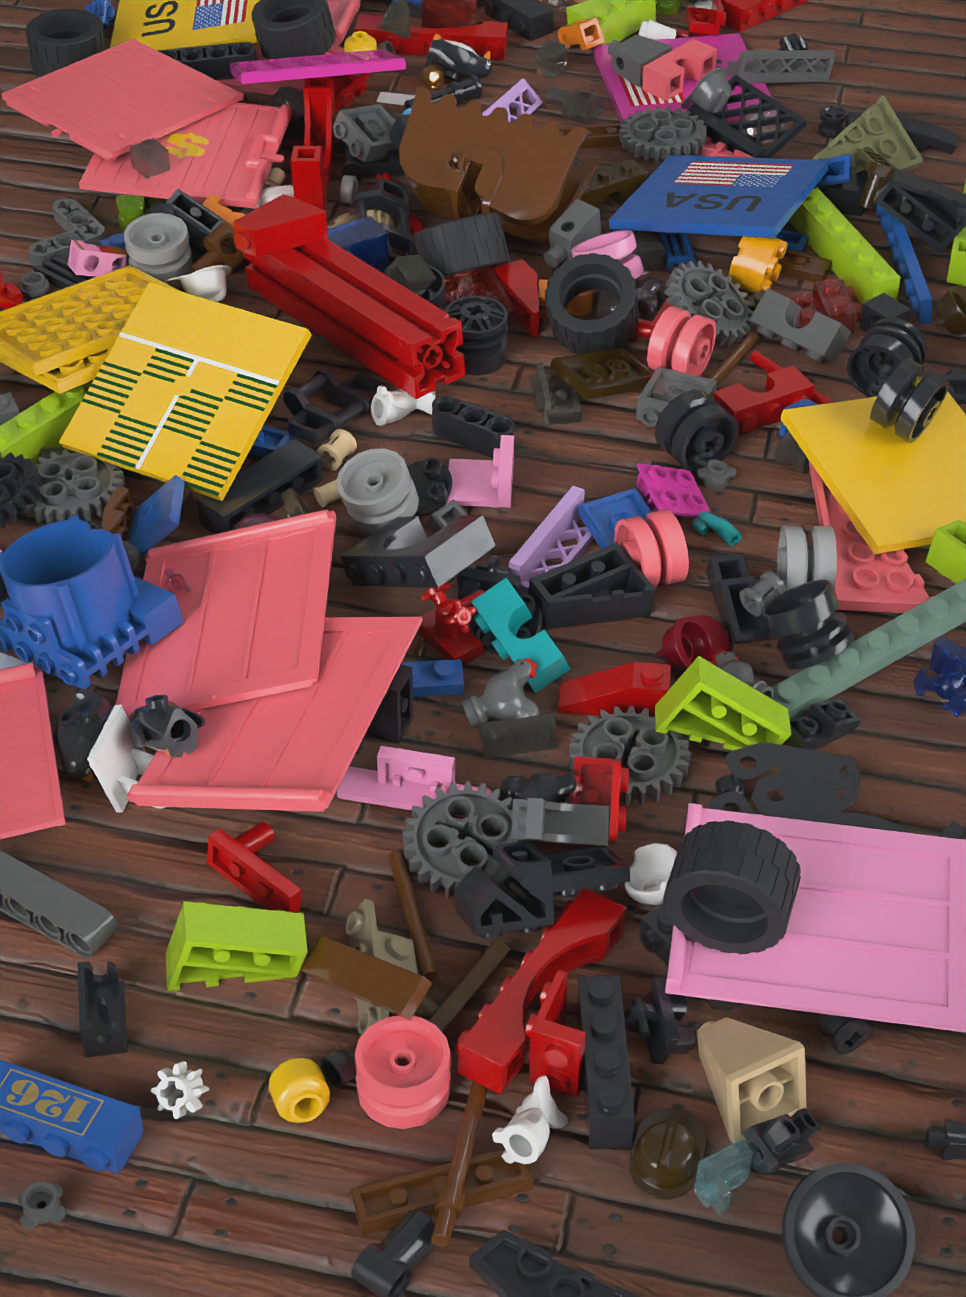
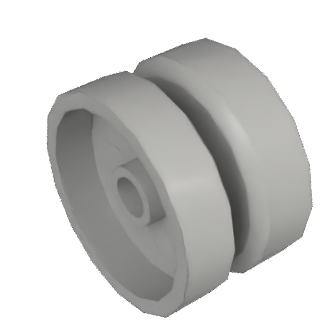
M165 213L147 214L135 219L124 231L126 252L128 253L129 265L164 283L168 279L184 276L189 273L192 266V254L189 246L187 226L182 219Z
M382 448L369 449L358 453L348 460L338 473L336 485L340 497L346 506L352 523L361 531L373 534L396 517H410L417 511L419 503L417 490L405 460L395 451Z
M782 526L778 541L777 576L784 583L786 591L815 580L829 581L835 591L837 550L833 527L814 526L809 531L806 539V534L801 526Z

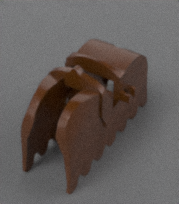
M418 87L399 147V159L402 169L422 207L431 214L455 220L478 215L479 213L495 212L500 216L505 238L526 245L541 244L549 241L550 228L576 199H581L585 188L599 165L595 159H585L578 167H572L575 157L587 137L588 131L583 127H575L568 135L561 136L560 125L555 120H549L542 128L535 129L534 119L530 114H522L515 122L510 123L508 122L507 110L503 107H497L493 109L490 115L483 116V108L478 101H470L463 109H457V100L452 94H446L437 103H432L430 90L425 87Z

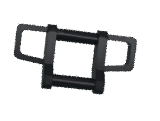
M380 177L374 184L372 191L359 192L352 196V207L356 212L357 223L355 240L363 245L378 241L381 260L390 266L398 267L404 264L415 263V242L410 232L409 216L411 214V207L407 190L399 184ZM375 208L397 217L399 229L385 223L368 225L367 210ZM390 247L403 251L404 257L393 253Z
M323 367L315 372L313 378L297 389L291 388L283 394L285 405L294 415L289 420L288 433L310 443L319 444L328 439L335 430L342 429L344 424L358 414L363 415L371 409L372 400L377 393L378 386H386V384L363 374H356L342 384H339L333 372ZM320 388L329 402L345 409L333 415L309 405L306 397ZM356 389H363L371 393L367 396L356 391Z

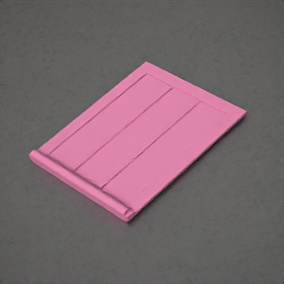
M689 803L685 834L691 832L692 828L698 825L724 820L739 823L745 822L757 828L765 829L776 838L781 839L788 849L793 851L797 857L796 861L800 864L801 879L786 934L783 939L779 940L777 945L767 948L765 951L749 954L720 952L691 940L685 933L679 931L673 925L665 993L966 1032V840L702 808L700 804Z

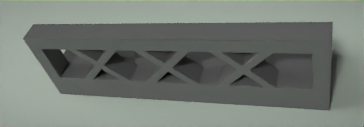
M833 50L740 51L738 61H729L727 70L731 77L737 75L748 83L828 82L836 53ZM820 59H826L825 64Z

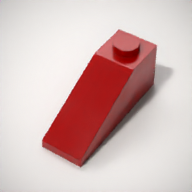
M523 259L491 268V293L533 338L539 337L537 287L539 280L536 271Z
M632 662L563 681L560 685L558 713L600 716V710L603 709L609 715L614 714L615 706H618L622 713H627L629 707L633 706L637 714H641L645 708H648V716L653 718L655 716V705L669 690L671 665Z

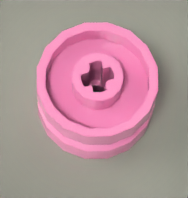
M631 230L602 234L583 241L571 249L573 258L580 254L585 255L589 253L610 255V257L618 259L625 267H628L634 279L641 276L644 272L641 258L638 255L631 254L637 247Z

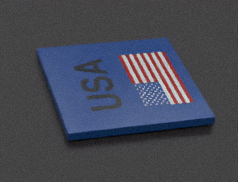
M669 155L609 219L610 229L774 238L828 171V161Z

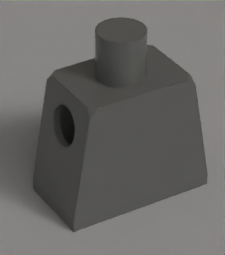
M635 35L624 42L613 40L608 46V54L613 56V71L638 87H641L643 84L642 73L644 66L672 51L671 45L640 35Z
M576 199L549 230L551 249L544 254V260L550 267L555 268L559 264L562 265L564 261L572 259L571 249L574 246L590 238L602 235L600 209Z

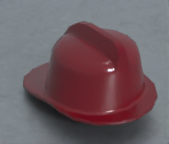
M711 616L682 617L676 620L673 627L666 630L662 637V649L657 651L656 654L657 657H665L668 664L675 671L685 672L698 656L711 663L713 654L719 653L722 650L730 652L729 639L724 628Z

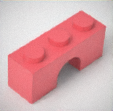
M695 39L684 43L644 66L642 90L667 101L683 91L684 77L699 82L705 75L716 69L717 49Z

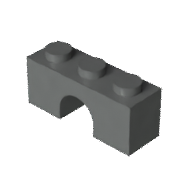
M767 288L750 318V321L758 326L756 332L771 340L774 335L781 338V344L795 352L798 348L807 351L805 356L821 364L824 359L834 364L851 331L842 323L819 312L815 313L807 326L796 328V318L802 308L793 300Z

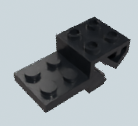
M529 840L499 844L493 850V858L501 865L491 877L475 865L454 889L456 913L471 931L482 938L500 937L503 935V931L516 929L525 933L537 932L544 925L555 924L553 892L556 895L569 896L577 894L581 888L593 887L597 890L615 889L617 883L630 882V866L605 845L543 854ZM513 877L524 887V891L510 879L506 878ZM504 880H505V884H506L510 889H512L514 892H516V893L518 894V896L513 895V894L503 885Z

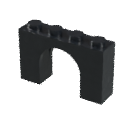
M461 515L428 538L418 516L396 517L340 557L345 566V573L353 583V586L439 588L496 545L483 515Z

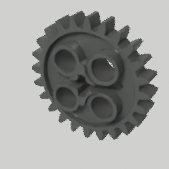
M657 106L654 111L650 108H646V112L637 110L636 115L629 114L628 119H623V124H620L619 142L622 143V148H627V153L635 152L636 158L643 155L645 161L654 158L655 162H658L660 159L666 160L669 155L690 156V153L697 155L698 149L703 150V145L706 144L707 131L704 121L698 120V115L690 116V111L681 113V108L671 111V107L662 110Z
M688 261L686 265L681 263L668 277L669 279L665 283L668 288L664 293L670 297L666 302L687 310L691 314V318L694 315H702L713 319L716 323L715 339L719 346H722L724 342L729 346L734 341L739 343L752 329L751 326L754 323L750 321V318L754 312L749 308L753 304L744 300L748 294L738 290L741 285L739 283L733 284L731 282V275L724 277L722 269L719 268L716 272L713 271L710 263L705 268L701 261H698L696 265L692 261Z
M64 449L63 454L59 456L55 452H51L50 459L39 457L40 464H35L41 476L42 486L39 487L41 494L34 496L35 504L26 505L28 510L27 517L35 516L38 523L47 519V524L68 520L74 515L79 516V519L84 518L89 523L92 522L91 516L94 514L103 517V509H105L113 491L117 486L124 487L125 485L121 467L78 452L69 453L68 449Z
M615 706L614 714L609 715L602 709L600 710V719L589 715L587 725L578 724V733H572L571 744H569V768L574 770L575 756L621 759L622 768L623 763H626L628 760L627 793H620L619 797L623 798L625 806H629L631 798H636L642 806L645 804V797L650 796L655 802H659L660 791L671 796L673 786H682V777H687L691 752L688 751L689 741L683 740V734L669 730L667 734L656 732L655 716L653 718L648 716V708H645L641 714H637L633 706L629 707L627 713H622L621 709ZM636 734H639L636 737L635 747L631 749V742Z
M466 781L464 790L458 791L457 786L452 782L450 783L449 793L445 794L437 787L435 788L436 798L434 800L424 795L422 796L423 808L419 806L412 807L413 818H406V831L402 834L403 844L406 845L404 846L405 859H410V872L418 871V882L420 884L431 879V892L434 893L443 886L445 887V896L449 898L460 881L474 867L464 863L468 861L479 862L478 867L491 877L501 866L493 856H490L493 855L494 848L499 844L522 841L511 839L513 799L509 797L500 801V789H496L489 795L486 794V784L482 783L478 790L474 791L470 781ZM455 815H465V816H467L466 818H463V819L453 818V816H455ZM489 832H496L500 835L496 837H489L485 834ZM436 843L446 844V846L442 848L432 847V845Z

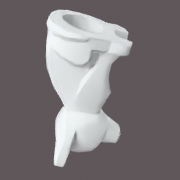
M378 386L377 393L374 395L371 404L373 420L376 425L384 426L404 418L415 409L423 410L432 415V402L436 399V394L433 391L418 399H414L408 395L406 390L388 391L385 386Z
M546 1076L538 1077L533 1092L525 1097L522 1105L516 1109V1114L509 1124L504 1128H497L492 1134L495 1143H502L506 1151L503 1152L502 1158L509 1164H512L514 1161L522 1164L535 1162L545 1149L550 1135V1128H563L568 1123L567 1116L558 1110L550 1094L549 1080Z

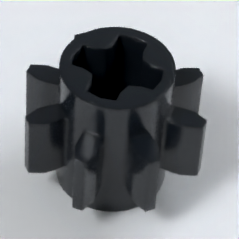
M793 33L779 41L781 48L776 51L808 50L809 46L805 37L801 36L798 38L796 33Z

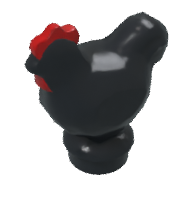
M569 771L567 774L559 773L558 775L539 773L534 774L528 780L524 776L511 775L505 778L501 784L500 801L511 797L512 799L527 800V798H540L549 802L565 803L568 796L573 798L579 797L580 792L584 789L583 780L574 771Z

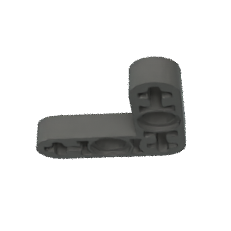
M70 198L59 199L52 205L55 221L66 232L32 244L28 248L30 263L34 267L36 265L43 267L42 262L45 260L51 262V256L53 255L68 260L71 240L100 246V241L106 239L105 228L77 201Z

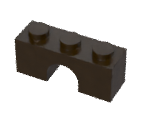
M633 159L600 168L594 172L580 200L601 211L603 200L610 196L622 206L648 179V171Z

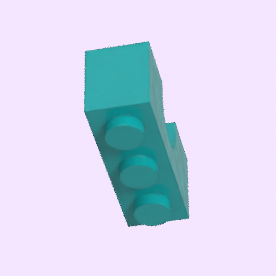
M507 578L472 601L473 606L478 614L473 616L474 620L484 634L489 631L492 632L496 640L491 644L502 660L509 657L515 664L517 659L524 660L529 658L537 664L536 676L530 678L525 683L529 684L535 694L570 670L564 656L545 630L528 639L516 637L520 626L530 620L532 615Z

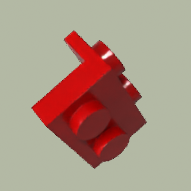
M713 0L712 9L687 6L686 21L689 32H692L695 36H707V34L719 36L720 27L724 28L726 22L724 4H721L720 0Z
M363 73L359 77L355 74L333 76L336 112L342 107L348 108L357 95L361 97L369 87L367 81L371 73Z

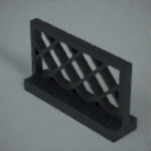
M737 75L728 82L731 86V91L738 86L742 88V94L730 95L722 111L709 113L695 103L687 109V111L691 112L690 116L698 115V120L704 121L707 131L706 136L716 143L726 144V150L733 153L735 150H739L755 158H772L807 126L806 119ZM759 99V105L746 107L747 100ZM741 102V108L728 110V104ZM765 111H777V116L763 118ZM758 113V119L745 121V115ZM740 116L739 123L727 124V118ZM791 121L795 123L791 128L781 130V123ZM776 124V131L762 133L763 126ZM757 127V134L744 135V129ZM775 139V142L769 148L765 149L761 146L762 141Z

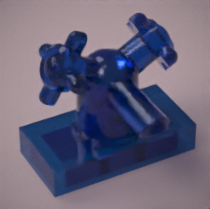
M941 636L934 642L929 669L939 675L937 677L926 676L927 669H920L913 681L914 690L918 696H923L924 690L935 691L940 698L948 700V702H944L941 705L944 710H952V714L955 717H960L961 713L966 711V695L964 691L966 689V648Z

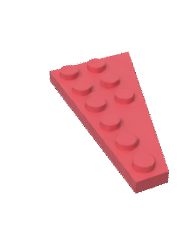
M809 461L819 526H832L836 538L837 572L835 594L840 602L837 610L905 613L932 598L928 596L923 588L925 582L920 574H914L907 563L909 557L904 549L874 554Z

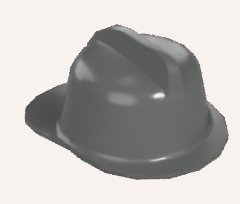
M720 67L705 75L695 86L692 93L683 101L681 108L688 109L695 103L709 113L720 112L732 93L731 86L726 78L728 70Z

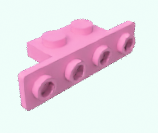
M380 746L377 755L378 771L349 766L337 789V798L412 810L413 806L423 808L422 796L424 795L434 800L436 798L435 788L437 787L446 794L450 792V783L454 782L458 791L464 790V785L455 783V757ZM471 786L474 791H477L479 788ZM486 788V794L490 795L491 790ZM455 815V816H453V817L463 819V818H466L467 816H465V815Z

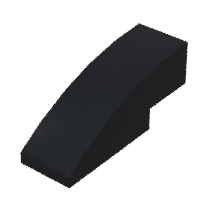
M743 553L709 557L705 570L722 622L734 644L769 640V631L762 615L760 617L754 616L744 608L740 601L739 593L743 589L751 588L755 585L754 576H749Z

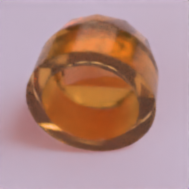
M429 65L421 74V82L429 88H438L443 83V73L437 67Z

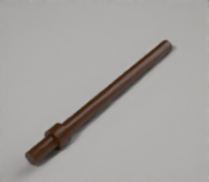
M472 1081L446 1185L444 1189L439 1191L435 1205L437 1219L431 1241L439 1247L449 1245L455 1220L460 1218L465 1201L462 1191L488 1088Z

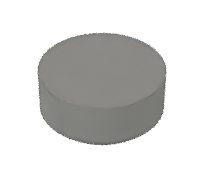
M344 175L340 187L341 203L352 204V196L358 191V181L355 176Z

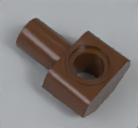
M222 222L203 239L208 252L190 267V272L192 274L203 268L227 265L231 267L230 273L232 274L247 260L243 255V251L236 249L234 230L230 223ZM223 241L231 245L232 254H228L223 250Z

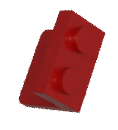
M575 756L574 772L582 777L584 789L580 792L578 798L572 797V804L610 806L609 840L617 841V832H625L626 806H619V795L628 791L629 770L628 768L621 767V759Z
M559 969L554 980H547L544 984L540 997V1005L542 1006L539 1012H532L528 1019L525 1037L530 1038V1042L526 1049L524 1062L530 1064L529 1082L535 1084L539 1076H546L549 1080L550 1091L578 1097L583 1085L586 1032L564 1026L568 972Z

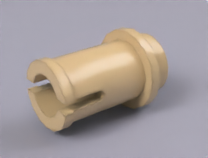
M272 168L263 189L270 186H281L285 180V173L279 168Z
M337 479L314 488V496L322 508L341 499L336 485Z

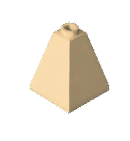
M727 1017L716 1022L708 1021L697 1030L699 1057L727 1134L734 1145L746 1140L743 1133L752 1125L785 1114H789L791 1117L797 1110L807 1109L805 1047L800 1042Z

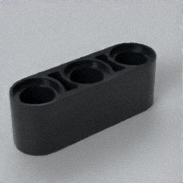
M452 396L437 397L432 402V431L440 438L493 458L494 448H500L501 435L514 436V422L508 417Z

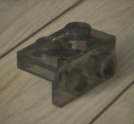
M543 362L536 363V374H531L530 377L531 391L535 393L536 412L542 413L544 424L582 422V410L577 391L558 375L546 376Z

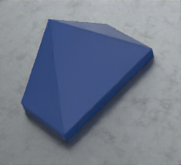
M848 154L822 159L828 161V171L814 188L851 181L852 156Z

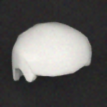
M652 843L635 850L634 862L630 867V882H625V888L628 895L641 904L661 905L663 904L664 891L677 851L668 844Z

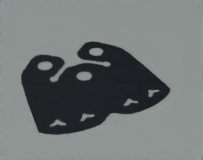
M758 743L733 750L725 758L733 775L743 780H749L769 771L771 767L779 768L778 773H772L756 782L751 797L759 813H762L764 816L846 825L842 811L850 807L858 796L860 784L859 770L852 757L779 744ZM743 757H752L756 760V766L752 769H745L740 765V760ZM844 766H847L845 772L848 774V777H845L838 770H841ZM846 788V791L842 792L843 798L840 799L836 790ZM771 789L781 790L784 793L783 800L778 802L770 800L767 796L768 791ZM726 792L709 801V809L723 810L725 804L735 803L740 808L739 813L755 814L745 797L738 792Z

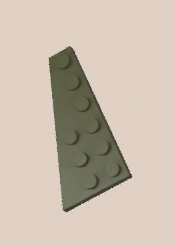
M884 95L811 159L822 160L850 154L852 156L851 174L865 170L854 159L858 148L885 156L897 169L905 172L918 168L924 162Z

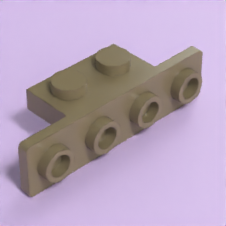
M364 899L356 911L351 912L346 922V933L349 935L350 947L418 974L413 940L378 931L374 901ZM354 997L358 1005V1031L361 1036L369 1026L383 1018L389 1017V1011Z

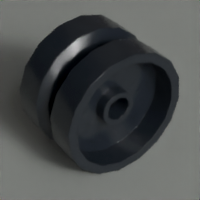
M907 358L896 367L880 390L873 404L870 419L884 428L895 424V434L912 443L924 432L938 412L947 394L949 382L935 373L924 377V367Z
M693 389L681 393L663 409L656 422L655 438L657 444L673 456L683 468L691 471V473H697L698 469L705 468L708 465V461L712 459L723 461L737 440L739 427L737 420L706 392Z

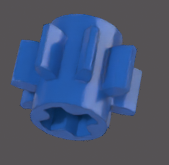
M93 0L91 5H86L85 10L97 15L102 20L104 29L109 28L110 22L115 23L117 11L114 10V6H111L112 3L109 0Z

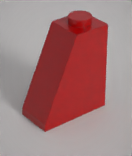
M285 194L232 222L236 249L254 257H261L325 240L329 237L325 210Z

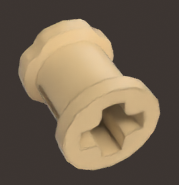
M337 429L331 434L330 441L327 444H322L316 452L322 456L323 467L335 471L343 463L342 460L346 456H350L355 452L357 443L348 431Z

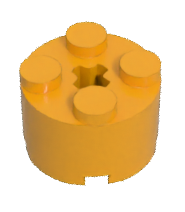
M743 236L738 245L740 247L737 257L734 256L728 275L732 276L731 282L733 284L739 283L741 285L740 289L751 293H756L760 290L766 291L767 288L771 289L772 281L776 282L780 275L782 265L778 264L779 258H783L788 242L775 237Z

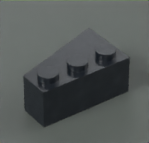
M618 542L531 578L528 595L534 598L541 610L542 627L544 629L650 616L656 592L653 585Z

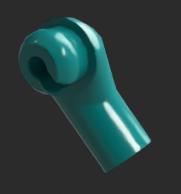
M707 511L697 514L699 517L692 522V526L701 535L706 534L711 528L729 546H735L742 538L741 533L730 522Z

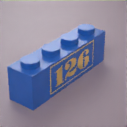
M0 1060L1 1133L17 1143L29 1142L43 1147L54 1156H68L80 1160L93 1170L103 1171L105 1169L120 1174L144 1133L139 1107Z

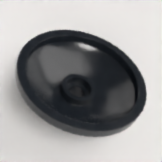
M838 1163L813 1171L795 1187L787 1201L783 1214L782 1241L787 1260L793 1272L801 1283L816 1296L887 1297L902 1283L910 1269L915 1251V1228L905 1199L886 1177L863 1165ZM834 1228H838L842 1234V1241L839 1245L832 1239Z

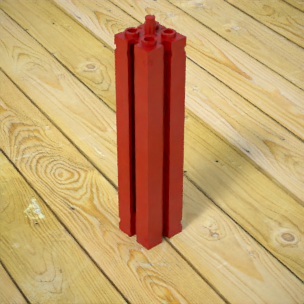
M325 239L261 257H254L243 252L244 257L251 261L245 267L248 288L254 292L258 291L260 296L402 391H408V395L414 399L435 391L436 381L447 385L465 376L464 354L456 350L457 346L463 344L462 322L454 317L450 318L448 313L330 240Z

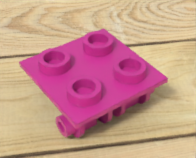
M641 463L636 465L640 472L637 476L636 486L652 512L668 509L674 516L680 515L698 518L697 514L707 511L711 513L691 471Z

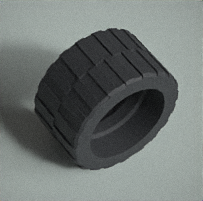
M260 0L252 10V21L264 58H267V60L324 55L335 42L336 33L327 0Z
M74 8L51 10L34 17L27 24L26 37L31 69L37 77H42L106 50L102 20L97 15L86 10Z
M495 212L453 220L426 228L414 234L420 263L439 269L444 275L445 280L488 270L507 264L510 261L500 216Z
M589 253L585 255L580 254L572 259H568L553 271V275L547 282L545 299L551 330L554 337L558 339V342L563 347L569 349V351L578 354L624 346L635 333V328L639 322L636 282L628 267H625L621 261L610 257V255ZM585 291H606L620 300L619 305L613 312L596 320L578 319L565 311L568 303L575 296Z
M724 820L698 825L692 828L691 832H687L680 843L664 891L663 905L666 907L665 912L679 931H682L688 938L697 941L707 948L729 954H749L765 951L767 948L777 945L779 940L783 939L786 934L801 879L800 864L796 861L797 857L793 851L789 850L781 839L776 838L765 829L757 828L752 824Z

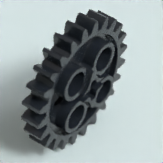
M10 452L3 458L0 453L1 528H5V521L7 520L16 522L18 520L16 514L27 513L26 505L35 504L34 496L41 494L39 487L42 486L41 476L35 464H32L29 458L24 459L22 454L14 457L13 453Z

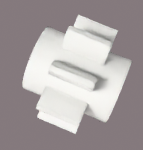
M186 1061L175 1064L173 1070L168 1067L159 1070L157 1073L162 1081L158 1086L151 1089V1092L157 1095L160 1103L157 1109L159 1111L165 1108L173 1110L175 1119L186 1115L187 1109L191 1112L201 1109L203 1106L198 1098L203 1093L209 1091V1087L203 1085L202 1078L200 1077L203 1070H187Z

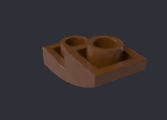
M120 486L116 487L105 506L102 517V529L112 534L119 533L124 546L128 542L130 535L127 523L130 522L134 513L129 489Z

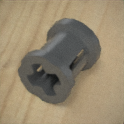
M765 571L760 576L759 582L751 588L743 589L739 593L740 601L748 612L756 617H760L764 606L778 595L786 592V587L776 574L771 571Z

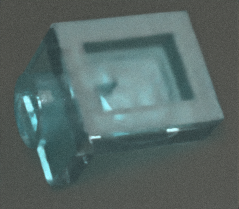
M744 1139L698 1163L696 1182L694 1184L695 1192L700 1202L705 1207H711L718 1218L728 1214L731 1199L730 1190L739 1187L749 1176L753 1151Z

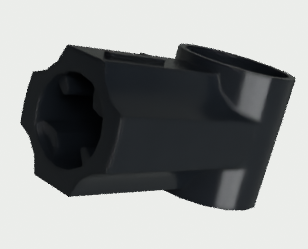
M410 1210L380 1244L373 1242L360 1253L352 1268V1278L378 1297H401L411 1281L413 1270L435 1246L431 1241L435 1227L432 1218L420 1210L418 1212Z

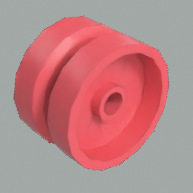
M675 306L668 307L657 321L651 335L647 353L649 369L655 372L659 366L701 377L710 360L715 344L716 323L714 320L702 315H694L691 318V314L687 310Z
M663 509L646 514L644 519L635 516L617 522L614 542L619 543L654 588L657 587L659 582L665 586L685 581L689 568L688 549L681 526L671 511Z
M399 1015L387 1017L369 1026L359 1038L355 1051L357 1093L360 1106L371 1119L386 1127L408 1129L423 1126L438 1117L447 1105L451 1090V1054L446 1036L435 1024L413 1016L411 1020Z

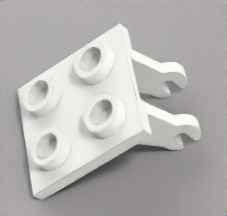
M122 705L114 706L87 758L90 767L95 772L104 789L105 795L109 798L116 812L124 811L129 801L126 795L131 786L138 783L136 781L137 775L145 772L154 755L146 753L143 747L137 748L134 746L131 737L132 724ZM152 806V807H154V808H159V809L165 808V807Z

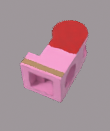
M71 240L67 265L76 275L100 276L125 267L128 253L126 250L115 246L85 244L83 241Z

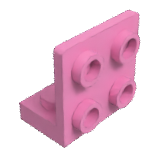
M501 435L500 448H494L493 460L450 459L448 470L452 475L453 487L445 504L455 499L462 507L511 508L514 436Z

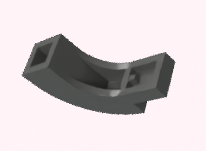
M527 798V800L513 799L511 839L608 846L610 806L557 803L540 798Z

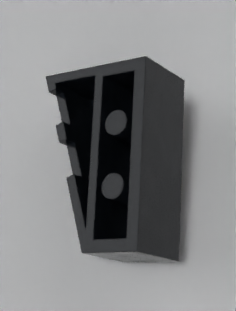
M897 168L877 190L874 202L939 253H942L966 226L965 193Z

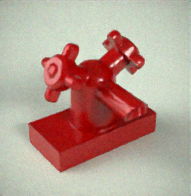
M444 583L439 588H428L426 593L422 594L420 598L422 602L428 599L433 601L436 609L419 616L422 617L423 621L417 632L445 660L461 659L462 665L483 655L484 644L469 631L468 624L471 621L472 615L476 613V608L473 606L472 601L485 593V591L479 590L461 600H449L444 592L452 587L450 583Z

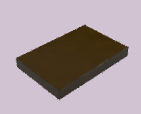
M624 347L553 358L550 364V369L585 399L643 390L654 374L652 370Z

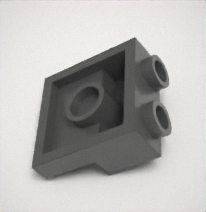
M380 104L339 111L333 125L334 134L338 139H342L347 143L352 156L358 157L363 163L384 160L387 151L397 150V147L388 137L395 120Z
M658 366L638 397L636 419L641 420L647 426H655L661 412L671 400L681 393L693 389L703 390L712 398L714 391L717 389V381Z

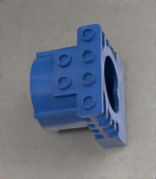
M77 515L71 516L68 520L36 528L18 538L4 553H0V573L10 600L6 599L1 602L5 616L3 620L0 619V650L19 657L25 663L33 662L43 672L59 677L68 685H74L86 690L91 686L90 675L102 678L108 673L107 664L119 666L124 662L123 655L125 653L134 655L139 652V640L153 645L184 623L175 594L133 576L121 535L119 533L112 534L103 529H91L90 524L80 520Z

